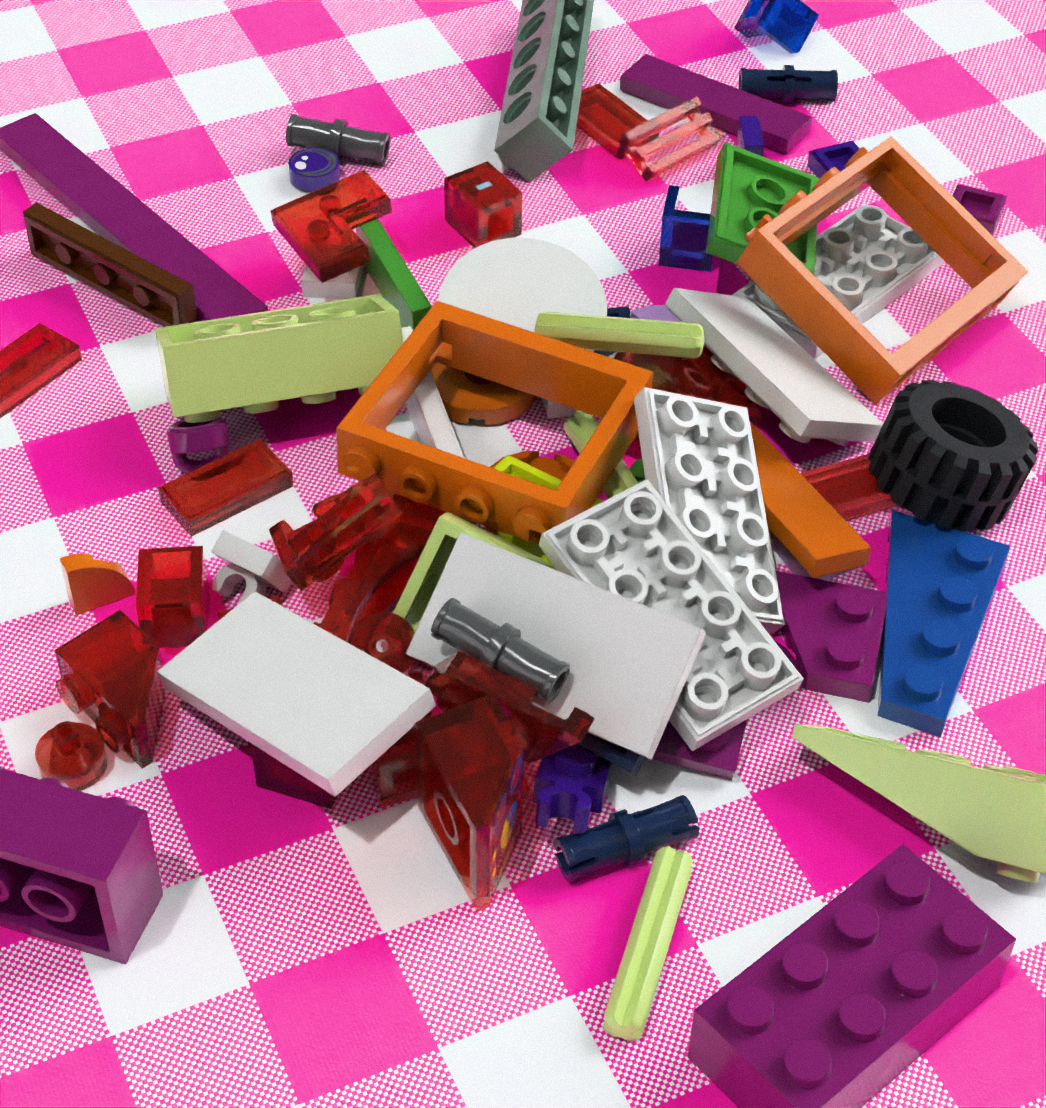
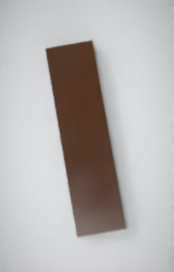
M37 202L23 211L30 251L35 257L164 327L198 322L194 287L192 284Z

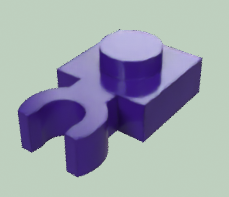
M569 746L558 750L546 748L534 784L532 802L537 803L536 825L546 828L550 818L565 817L574 821V833H584L588 829L590 812L601 813L610 783L612 763L597 757L593 752L581 747Z

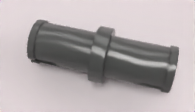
M291 114L286 128L287 146L328 149L334 152L339 160L345 156L385 165L389 155L390 133H380L348 126L347 120L335 119L334 123Z
M455 598L449 599L442 606L432 624V637L446 642L480 662V671L490 677H496L501 674L537 695L545 703H550L555 699L569 675L570 664L554 658L521 639L520 629L509 623H505L500 627L462 605Z

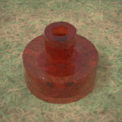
M379 612L369 615L360 620L350 633L349 644L401 673H404L414 661V658L408 656L406 652L415 632L412 626L397 614ZM377 642H380L383 646L381 652L376 648Z
M70 721L58 723L39 739L35 748V758L41 779L54 778L78 791L85 790L96 784L103 777L107 769L108 760L103 738L95 728L84 723Z

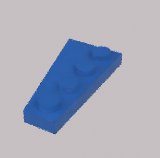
M892 510L888 528L889 550L885 582H887V607L883 625L884 635L881 651L877 716L941 737L1005 567L1010 545L951 527L950 529L939 527L928 520H922L918 517Z

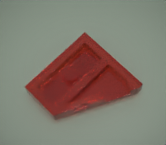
M375 473L353 484L344 492L332 495L314 504L312 512L317 519L295 530L284 519L268 530L285 573L302 592L313 582H323L332 577L342 567L344 558L362 544L374 543L385 536L392 528L394 520L403 512L391 491Z
M457 651L436 664L423 684L430 688L431 693L437 697L436 703L444 713L463 723L472 722L492 737L491 743L497 751L517 762L522 756L521 762L531 764L581 742L595 719L577 707H574L568 718L562 719L533 705L532 701L537 694V688L513 676L504 675L491 668L488 664L461 651Z

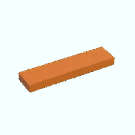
M750 421L768 528L813 578L868 565L871 550L868 543Z

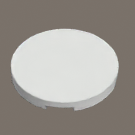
M534 238L499 239L469 251L448 271L441 285L438 300L534 333L538 314L544 311L607 316V300L604 288L591 267L568 249L552 242Z

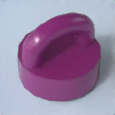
M221 417L201 423H188L182 420L170 425L167 429L173 462L179 470L185 473L204 475L219 470L230 456L226 421ZM215 449V454L205 460L197 461L187 457V453Z

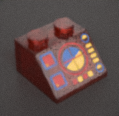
M493 694L415 722L418 808L476 912L489 908L522 831L523 799L529 796L527 780L523 773L524 757L530 754L527 734L516 716L509 718L506 716Z

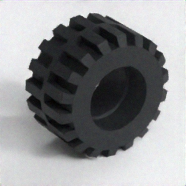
M922 380L921 384L911 383L906 385L904 390H900L870 450L868 457L871 461L869 469L871 475L878 479L876 484L882 492L889 494L894 503L901 508L909 510L913 513L912 515L947 529L953 527L960 531L973 532L977 528L984 531L993 528L994 524H1000L1005 519L1037 460L1038 446L1032 439L1034 435L1029 427L1020 422L1021 418L996 399L973 388L964 387L953 382L943 381V383L934 380Z

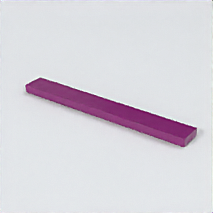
M37 113L0 127V150L99 236L192 284L194 287L198 322L268 311L266 304Z

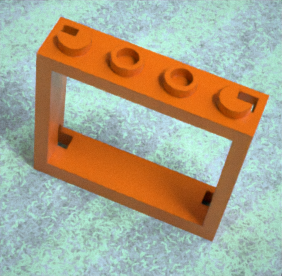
M892 136L870 151L864 146L861 147L848 160L845 169L841 172L836 167L831 168L816 182L812 192L808 195L803 190L797 192L783 205L776 218L773 219L769 214L763 216L758 225L746 233L744 239L749 244L736 262L875 405L999 305L1029 272ZM869 186L972 288L971 291L892 354L786 247Z
M436 301L337 426L338 473L359 480V482H364L409 498L414 502L450 512L470 522L478 523L539 545L542 533L590 509L616 466L638 434L634 397L644 387L652 388L654 372ZM436 362L603 418L557 490L385 431L386 427Z

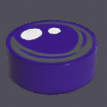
M317 147L302 149L294 153L289 159L290 182L302 191H326L335 186L340 179L339 158L328 149Z

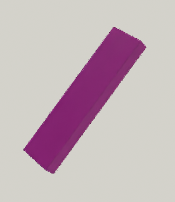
M648 54L641 57L620 77V90L736 136L738 134L739 116H757V119L760 120L764 146L783 154H787L810 132L812 117Z

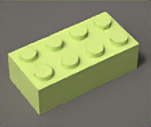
M379 294L154 328L168 403L173 416H185V421L188 423L212 421L221 417L220 410L242 406L245 413H263L277 409L279 407L278 401L301 397V401L304 404H318L336 399V391L358 388L359 394H363L403 344L399 310Z

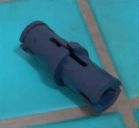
M783 65L782 70L740 68L738 89L764 99H782V104H792L793 99L835 101L838 89V73L835 69H831V71L795 70L794 65Z
M684 795L628 814V811L623 809L610 814L608 822L589 828L582 834L573 833L555 838L553 842L554 849L556 851H563L556 853L555 857L562 875L568 882L625 862V865L630 867L643 862L645 854L674 843L697 838L699 836V827L696 825L689 826L688 824L697 823L698 818L691 802Z

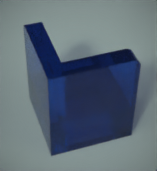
M748 0L734 29L746 38L767 35L787 52L795 54L800 52L819 14L801 0Z
M669 185L662 214L658 266L711 272L714 255L706 253L710 214L678 210L680 186Z

